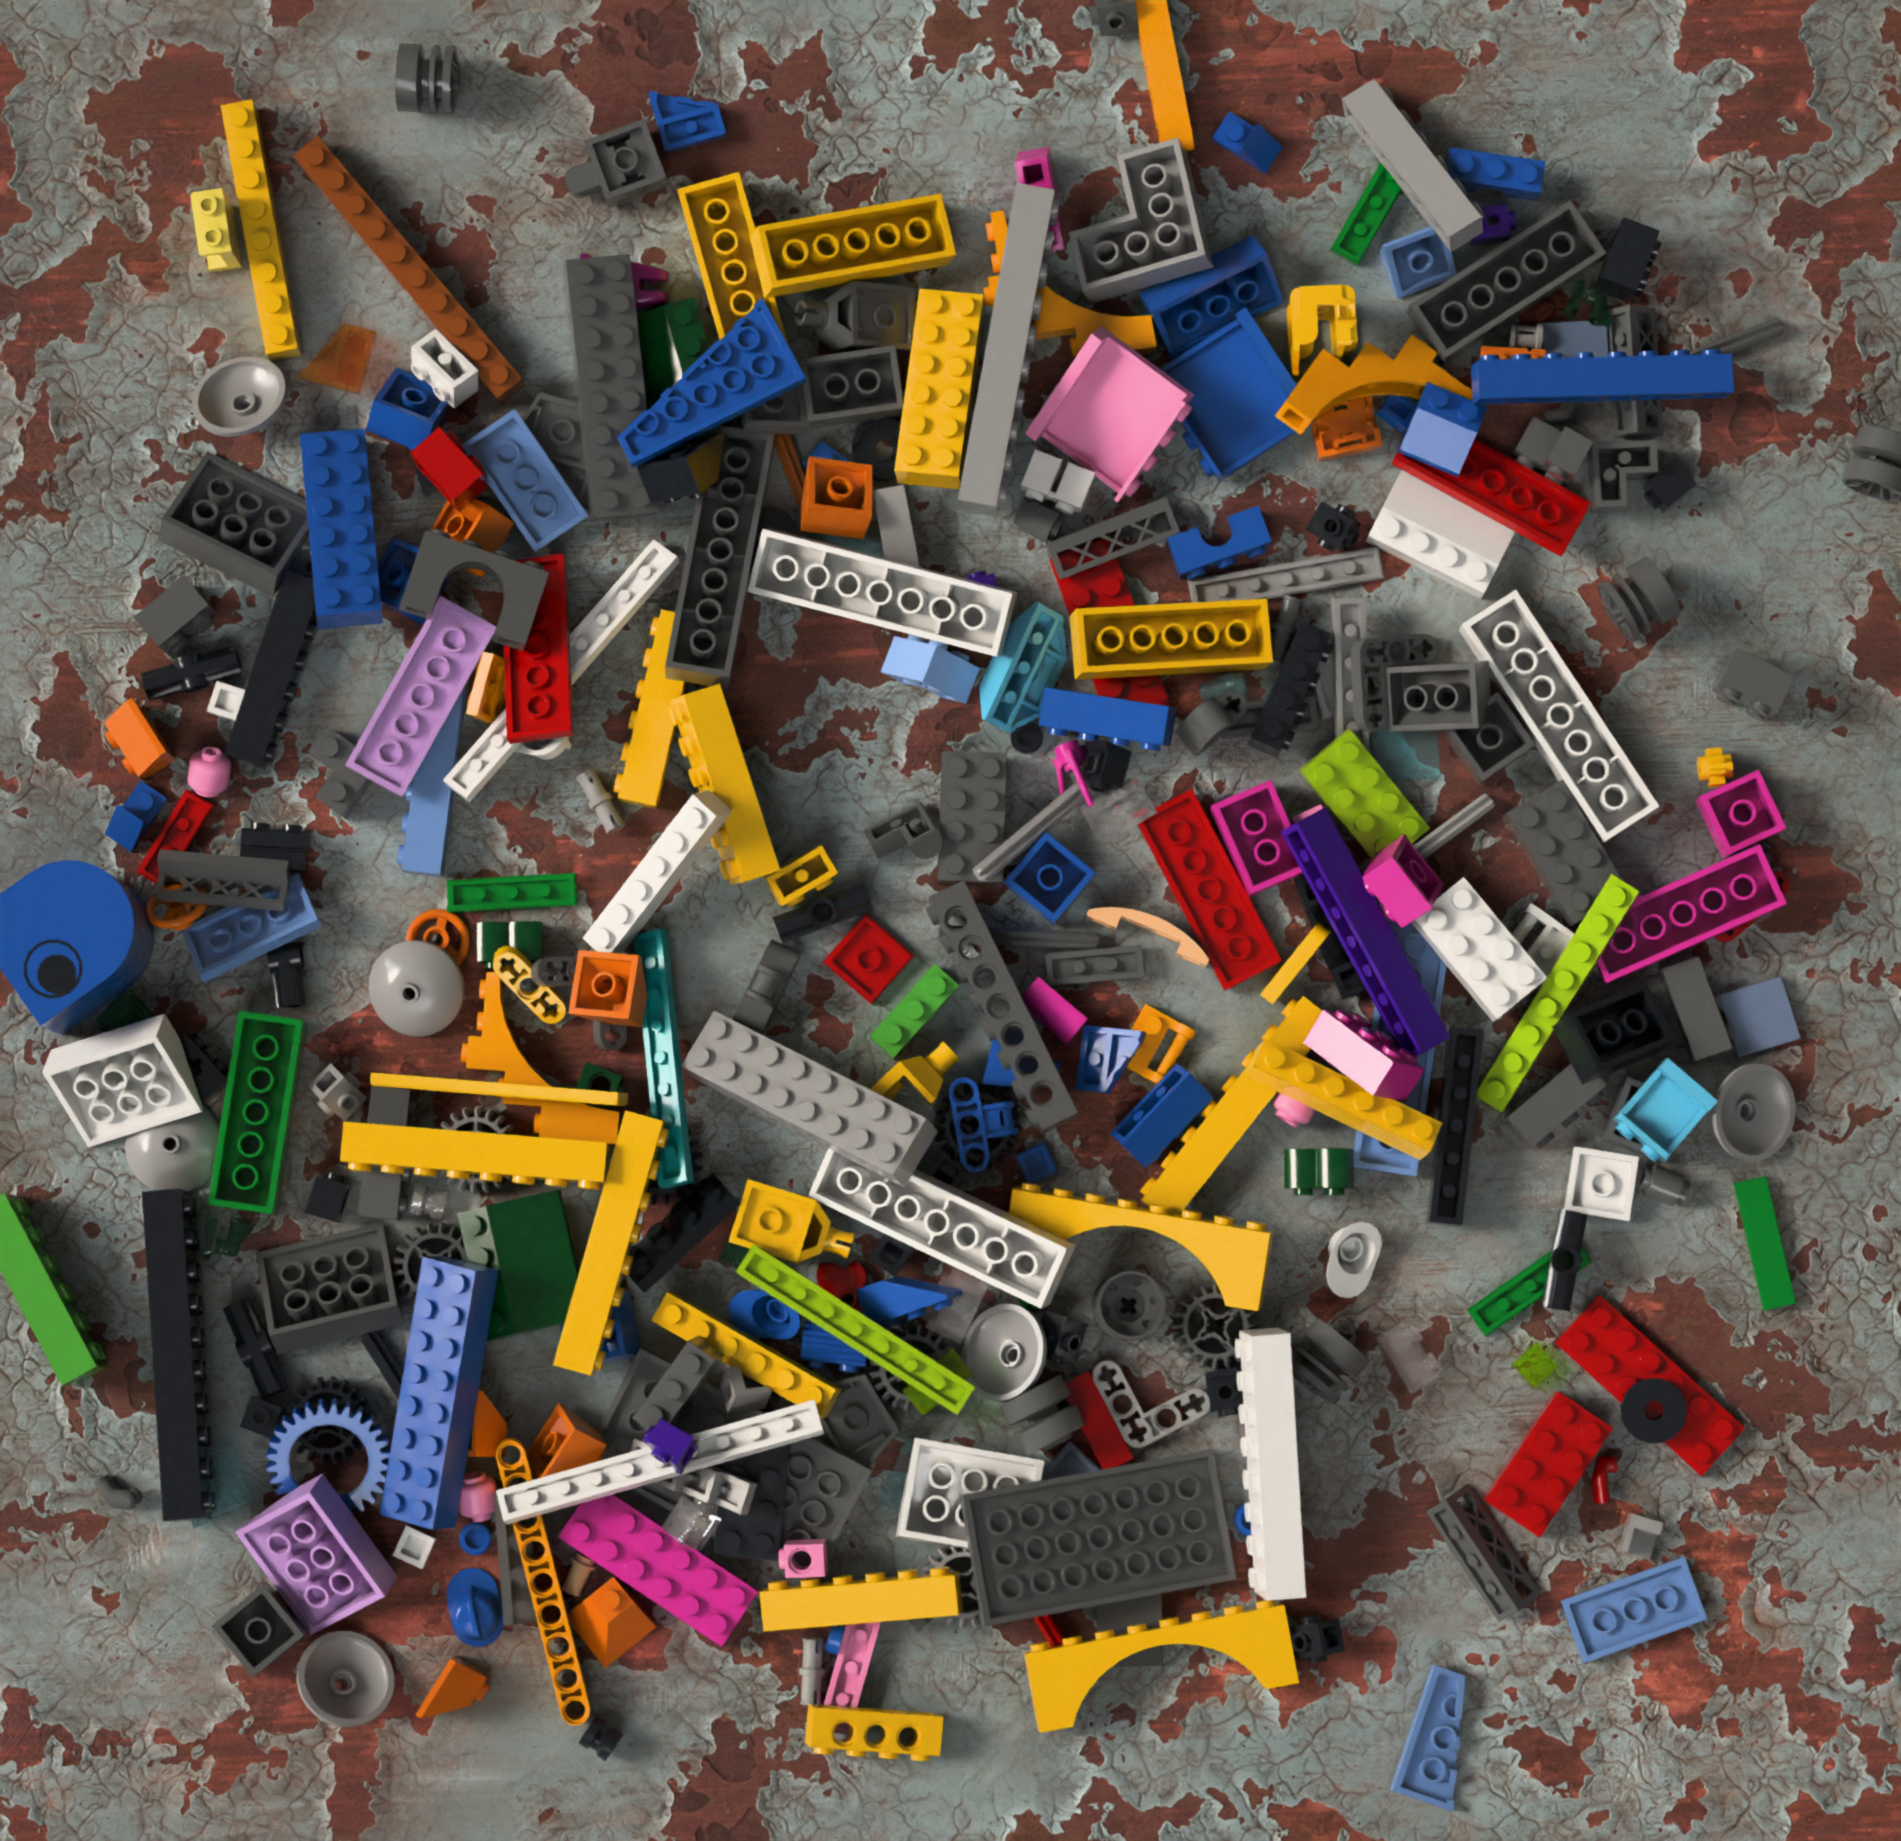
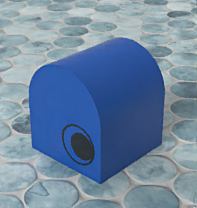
M64 860L45 864L30 872L0 894V969L39 1025L60 1035H65L133 986L146 970L154 948V927L147 919L146 905L140 896L119 879L101 868L86 862Z

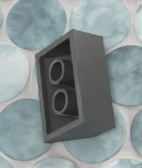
M1489 660L1407 664L1385 667L1388 711L1387 732L1481 728L1490 697Z

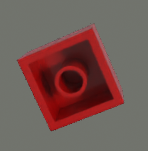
M438 427L413 449L410 454L416 467L460 513L488 488L485 481L487 474L483 470L485 469L484 466L473 454L468 457L464 454L466 451L462 447L463 444L453 432L449 430L445 434Z

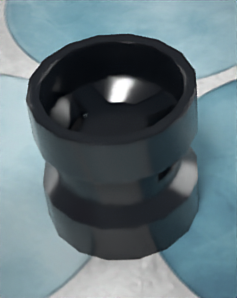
M596 1716L578 1743L585 1748L594 1749L597 1756L606 1761L624 1734L617 1729L608 1728L605 1721Z

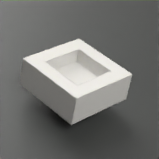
M216 681L207 712L235 721L245 689Z
M406 1525L392 1556L423 1569L437 1539Z

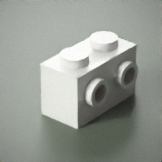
M434 329L411 346V369L419 380H425L432 387L438 399L441 401L446 400L453 408H456L478 391V369L437 329Z

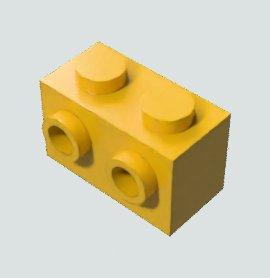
M818 844L780 866V871L765 875L763 878L780 906L787 904L790 908L806 898L804 893L814 887L819 891L833 883L834 881L831 877L838 874L823 846Z

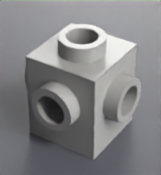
M332 1063L308 1085L320 1099L316 1104L328 1116L331 1117L335 1113L343 1121L356 1112L367 1099L359 1090L362 1083L350 1071L344 1075Z

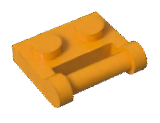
M482 652L481 659L475 670L476 678L473 689L467 699L466 714L491 726L502 713L505 702L504 658L493 653Z
M1145 1004L1131 1030L1146 1032V1037L1128 1064L1127 1069L1157 1084L1174 1067L1188 1040H1193L1196 1031ZM1168 1029L1177 1033L1157 1071L1154 1072L1147 1067Z

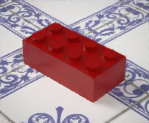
M1554 1391L1482 1500L1535 1537L1540 1538L1613 1428L1561 1392Z

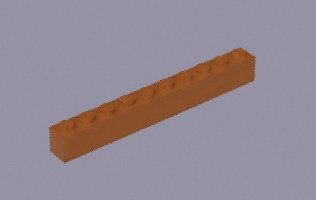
M317 135L296 152L293 157L299 167L431 324L478 369L479 381L500 406L525 386L522 377Z

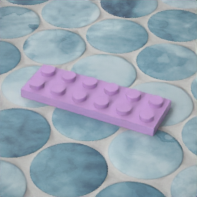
M440 596L433 608L430 620L427 619L346 762L345 767L403 797L480 660L482 652L485 651L494 635L496 626Z

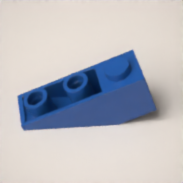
M901 1276L882 1280L856 1290L864 1316L880 1324L885 1329L900 1324L899 1317L907 1315L908 1320L926 1315L925 1308L933 1305L936 1311L954 1305L952 1298L963 1295L961 1289Z

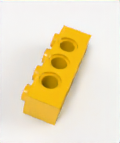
M808 1704L805 1744L813 1747L814 1753L831 1755L834 1749L846 1750V1755L865 1757L866 1751L878 1752V1757L898 1759L899 1753L911 1754V1760L930 1761V1756H940L944 1717L938 1713ZM847 1723L849 1727L847 1736L843 1739H836L834 1731L837 1725ZM873 1725H879L881 1728L880 1737L876 1741L869 1742L867 1739L868 1729ZM911 1727L913 1738L910 1742L901 1744L899 1740L900 1732L904 1728Z

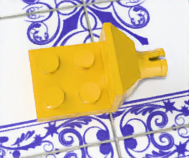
M942 1041L939 1047L925 1058L917 1056L899 1061L870 1090L884 1097L887 1096L891 1100L904 1088L901 1081L905 1078L930 1106H933L941 1090L944 1073L960 1059Z
M748 1179L728 1242L749 1249L754 1244L772 1256L799 1264L821 1255L822 1251H828L848 1258L850 1247L840 1245L836 1241L839 1240L852 1244L855 1233L845 1232L830 1226L831 1222L817 1200Z

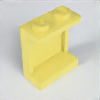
M218 188L191 193L198 251L201 257L207 256L209 271L216 272L242 268L234 209L224 190Z

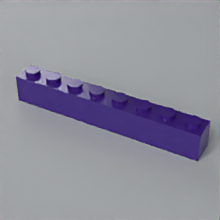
M1326 808L1281 831L1283 838L1399 1050L1404 1048L1418 1056L1449 1039L1450 1035L1446 1030L1444 1021L1439 1017L1428 992L1423 988L1414 971L1413 964L1405 955L1397 935L1392 931L1383 914L1381 906L1377 903L1374 896L1366 890L1364 880L1362 879L1363 874H1361L1350 849L1345 845L1336 828L1335 821L1329 815Z

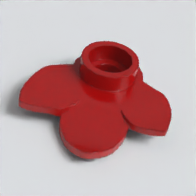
M856 1260L851 1262L845 1270L834 1263H820L817 1269V1283L819 1287L843 1302L847 1296H853L854 1301L849 1306L861 1313L862 1308L856 1290L865 1287L867 1283V1274L863 1266Z

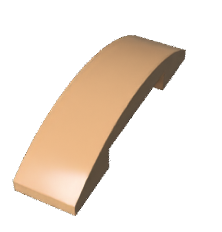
M1120 907L1089 909L1086 919L1116 931L1120 919L1180 943L1176 953L1177 957L1204 968L1208 964L1209 958L1194 940L1176 926L1157 916Z

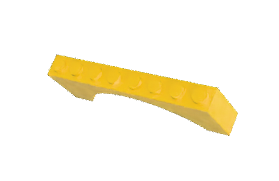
M1022 1182V1187L1017 1186L1012 1189L1009 1214L1064 1240L1084 1231L1107 1226L1140 1227L1163 1234L1183 1245L1205 1265L1221 1291L1225 1306L1259 1311L1262 1308L1274 1230L1266 1229V1223L1247 1221V1226L1234 1224V1218L1215 1215L1214 1220L1201 1218L1202 1213L1193 1210H1183L1182 1214L1169 1212L1170 1207L1158 1204H1150V1209L1137 1207V1201L1129 1199H1118V1203L1105 1201L1106 1196L1094 1193H1086V1198L1073 1196V1190L1055 1187L1054 1192L1041 1190L1042 1185L1031 1182Z
M1261 1600L1256 1602V1608L1246 1610L1243 1609V1605H1234L1223 1608L1224 1614L1211 1616V1611H1203L1191 1614L1192 1620L1179 1622L1178 1617L1159 1620L1160 1626L1147 1628L1146 1623L1127 1626L1128 1632L1115 1634L1114 1629L1095 1632L1094 1639L1083 1641L1082 1635L1063 1638V1645L1050 1647L1049 1642L1030 1645L1031 1651L1023 1653L1038 1731L1043 1733L1073 1727L1083 1699L1090 1688L1108 1669L1134 1653L1160 1645H1199L1227 1654L1245 1666L1266 1689L1299 1683L1285 1605L1282 1603L1276 1604L1275 1600Z

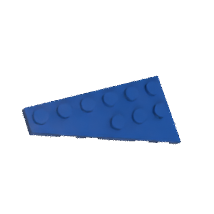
M763 298L754 305V308L744 318L741 317L733 325V329L720 341L717 340L682 374V378L674 386L668 387L660 395L661 398L648 411L642 412L617 437L632 468L806 383L804 373Z

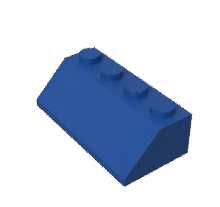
M1253 235L1212 255L1213 268L1153 285L1139 293L1147 315H1151L1153 327L1171 360L1182 355L1236 320L1235 314L1245 307L1251 316L1255 318L1285 303L1268 255Z

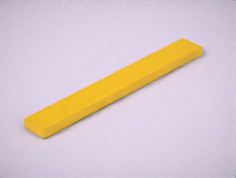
M371 1073L370 1084L381 1087L617 1106L628 1104V1093L383 1073Z

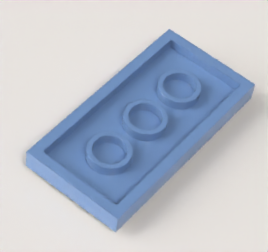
M513 409L463 443L462 447L468 456L473 454L484 466L485 469L483 470L487 474L485 477L486 482L534 552L588 516L516 409Z
M299 873L290 876L291 883L284 911L227 906L182 930L198 974L203 982H207L322 927ZM268 890L261 895L268 899H278L280 891Z
M1684 1556L1560 1600L1582 1663L1707 1620Z

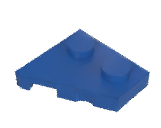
M655 91L648 92L665 154L727 136L718 103L703 100L700 102L693 101L691 98L682 96H666Z
M1084 1025L1075 1089L1110 1094L1144 1041L1146 1032Z

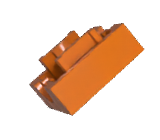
M1372 396L1359 397L1336 405L1335 408L1340 405H1346L1347 409H1340L1335 412L1334 407H1332L1310 424L1318 462L1382 448L1383 443L1380 429L1375 419ZM1360 440V443L1339 447L1340 444Z

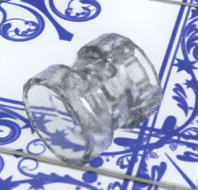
M417 1183L411 1201L410 1214L419 1217L423 1214H429L432 1220L442 1222L447 1210L450 1191L438 1189L436 1192H433L427 1185Z

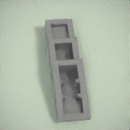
M904 484L872 490L884 557L919 567Z
M634 1438L630 1452L649 1446L643 1443V1440ZM716 1466L654 1482L674 1492L686 1493L703 1502L715 1503L739 1515H748L757 1487V1483Z

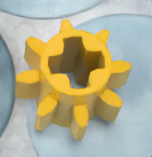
M1722 747L1706 748L1704 750L1705 756L1697 757L1699 781L1708 780V788L1726 785L1725 779L1733 778L1731 754H1722Z

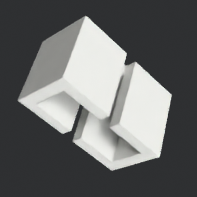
M1035 449L1021 483V491L1026 492L1025 497L1038 503H1043V500H1050L1056 504L1055 509L1069 515H1073L1074 511L1081 514L1095 479V472L1068 462L1055 493L1052 489L1061 469L1062 459Z

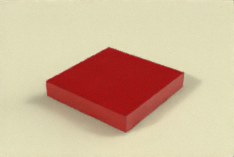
M865 913L823 963L872 1005L909 964L914 955Z

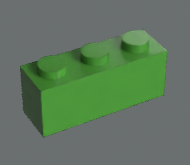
M934 964L869 1036L870 1039L895 1060L956 993L959 985Z

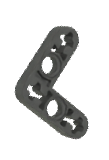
M1408 634L1362 638L1353 644L1351 648L1354 719L1356 726L1362 732H1379L1387 724L1385 666L1418 664L1432 661L1437 654V643L1431 635ZM1393 642L1399 646V655L1395 660L1389 654V647ZM1424 645V651L1411 652L1410 646ZM1378 649V655L1364 657V650ZM1369 676L1375 684L1371 694L1366 693L1364 689V682ZM1366 700H1374V704H1366ZM1374 714L1375 719L1368 722V715Z
M577 956L538 959L531 968L533 981L541 987H573L574 978L571 975V967L577 962ZM542 968L561 969V974L548 977L545 974L542 975ZM593 1020L595 1044L602 1051L608 1052L620 1049L626 1042L627 1026L612 1025ZM605 1033L615 1034L616 1040L610 1041L605 1039Z

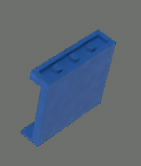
M1246 307L1235 314L1236 320L1160 368L1195 395L1189 403L1193 409L1181 423L1186 431L1182 434V437L1191 451L1197 448L1203 459L1199 463L1207 476L1215 475L1219 482L1297 433L1275 417L1297 384Z

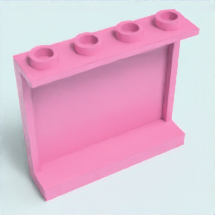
M1100 326L1090 335L1025 434L1034 441L1042 436L1083 468L1095 472V476L1118 493L1114 499L1118 503L1125 495L1131 498L1142 482L1138 480V477L1143 470L1148 473L1159 458L1155 455L1156 451L1160 446L1165 448L1176 433L1172 430L1173 426L1177 421L1182 423L1193 409L1189 403L1195 395L1111 332Z

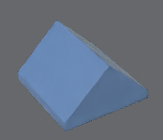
M1431 226L1383 244L1379 253L1398 299L1444 282L1457 274L1452 252L1448 250Z

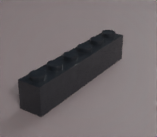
M285 570L224 753L231 759L262 769H266L267 763H273L278 745L274 744L277 733H282L285 729L288 714L284 712L288 701L293 702L296 696L298 684L294 682L298 671L303 672L306 666L308 653L305 652L308 640H314L318 629L317 622H315L316 607L312 578Z
M1450 1027L1448 1029L1450 1038L1447 1039L1438 1115V1121L1442 1122V1126L1435 1141L1426 1223L1460 1227L1463 1221L1484 1030Z

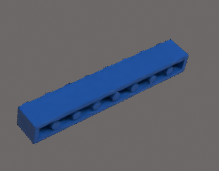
M1720 349L1704 350L1702 355H1690L1689 350L1671 351L1670 355L1658 356V351L1639 352V356H1627L1626 352L1617 351L1607 353V357H1595L1593 352H1583L1575 354V358H1563L1562 353H1549L1540 359H1532L1531 354H1516L1512 356V359H1500L1499 355L1480 356V360H1477L1471 366L1472 398L1475 405L1727 398L1734 393L1732 354H1721Z

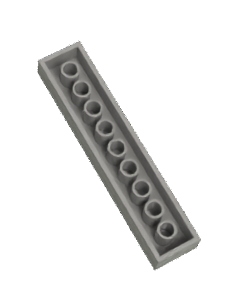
M1016 183L959 490L958 510L997 517L998 508H1005L1007 485L1003 484L1004 477L1010 478L1013 464V453H1009V446H1016L1019 421H1014L1015 414L1022 415L1025 390L1020 389L1021 382L1028 383L1031 358H1027L1026 354L1027 351L1033 352L1036 340L1037 326H1032V321L1039 320L1042 295L1038 294V289H1045L1048 263H1044V257H1051L1054 241V232L1049 231L1050 225H1057L1060 200L1054 199L1055 189Z

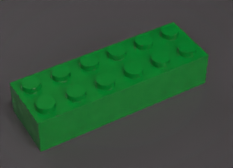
M238 1011L208 1205L278 1216L308 1023L306 1021Z

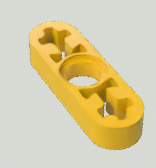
M1318 922L1260 995L1273 1005L1329 936L1331 931Z
M513 946L499 948L493 957V969L499 978L540 1020L549 1024L561 1021L566 1013V1000L555 987L539 986L531 992L523 990L520 983L526 978H532L531 968L533 964ZM502 958L506 960L514 959V968L519 972L516 977L515 970L510 965L502 966ZM543 993L544 999L550 1005L557 1003V1011H554L552 1009H549L548 1011L545 1010L546 1003L541 998Z

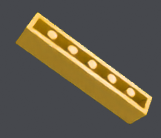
M661 609L660 617L654 616L650 635L655 636L652 649H646L643 660V667H647L645 680L639 679L636 698L640 699L638 711L632 710L628 729L633 730L631 742L624 743L621 761H626L623 774H617L614 785V792L618 793L619 801L656 810L658 809L677 725H673L670 719L668 708L671 707V699L684 695L687 684L684 681L665 678V664L675 612Z
M1267 1038L1257 1046L1244 1075L1418 1160L1423 1159L1430 1153L1442 1126V1122L1396 1100L1373 1096L1352 1079Z
M675 1291L665 1294L651 1320L687 1342L699 1335L724 1354V1357L721 1359L722 1362L730 1367L739 1366L742 1374L763 1386H770L773 1392L796 1405L815 1400L820 1418L828 1416L842 1391L841 1387Z
M945 1566L931 1568L929 1574H917V1569L898 1571V1576L885 1577V1572H874L865 1574V1579L853 1580L852 1575H839L833 1577V1582L820 1583V1578L801 1579L800 1585H788L787 1580L768 1582V1587L759 1592L763 1632L959 1615L963 1611L959 1571L950 1572V1567Z

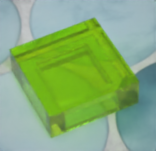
M1536 1342L1511 1364L1533 1389L1558 1367Z

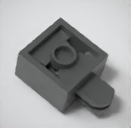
M645 119L585 140L584 143L591 161L570 168L565 176L567 189L575 198H583L603 191L609 208L669 186Z

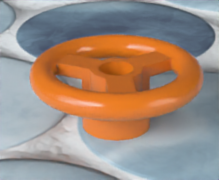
M181 883L165 887V889L177 890L183 887ZM197 888L200 893H206L203 888ZM153 895L148 900L145 911L149 923L158 928L184 930L190 927L205 912L207 904L155 900ZM160 902L166 905L168 910L163 918H159L154 912Z
M432 909L417 916L408 928L406 941L415 940L419 928L425 922L437 919L436 926L430 927L424 933L423 941L432 943V938L435 935H441L443 942L439 947L448 952L459 966L466 958L470 948V933L465 922L457 914L448 912L445 909ZM447 921L454 924L459 931L461 938L459 951L449 944L450 937L446 931Z

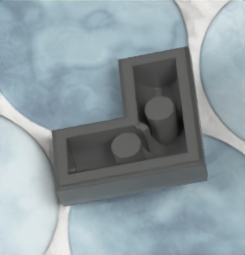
M921 802L864 831L878 859L907 844L917 857L928 859L938 854L943 844L937 827Z

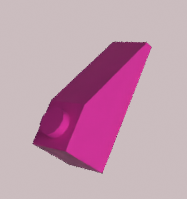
M1050 147L1018 152L1015 166L1019 183L1055 189L1054 199L1058 200ZM1060 208L1057 225H1050L1049 231L1054 232L1052 251L1065 248Z

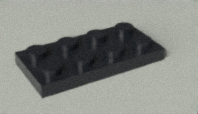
M713 1173L708 1178L702 1179L686 1199L677 1202L661 1222L652 1225L647 1231L646 1236L636 1245L631 1246L629 1256H633V1263L629 1277L645 1293L741 1203Z
M791 1444L722 1463L721 1469L757 1483V1487L748 1515H739L718 1505L714 1543L715 1555L779 1561Z

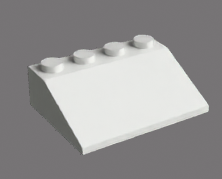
M1401 470L1366 542L1375 547L1378 546L1379 549L1481 599L1515 531Z
M165 1013L52 1049L42 1071L88 1147L197 1114L203 1110L180 1038Z
M914 1438L896 1538L969 1550L968 1542L965 1541L967 1537L959 1495L1040 1481L1044 1460Z

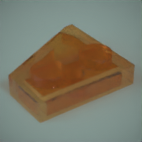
M344 323L334 334V338L317 353L318 356L310 365L300 372L299 379L360 395L376 332Z

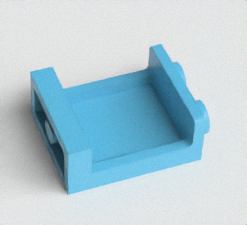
M1666 1058L1613 1120L1618 1123L1616 1129L1619 1133L1630 1141L1634 1137L1643 1145L1640 1150L1654 1162L1658 1159L1665 1162L1718 1100L1669 1058Z

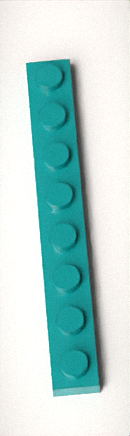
M660 928L637 934L633 940L635 955L641 956L647 989V1002L642 1028L651 1116L654 1119L665 1121V1129H669L666 1146L664 1149L659 1147L656 1160L660 1161L658 1185L660 1188L668 1189L693 1183L668 932Z

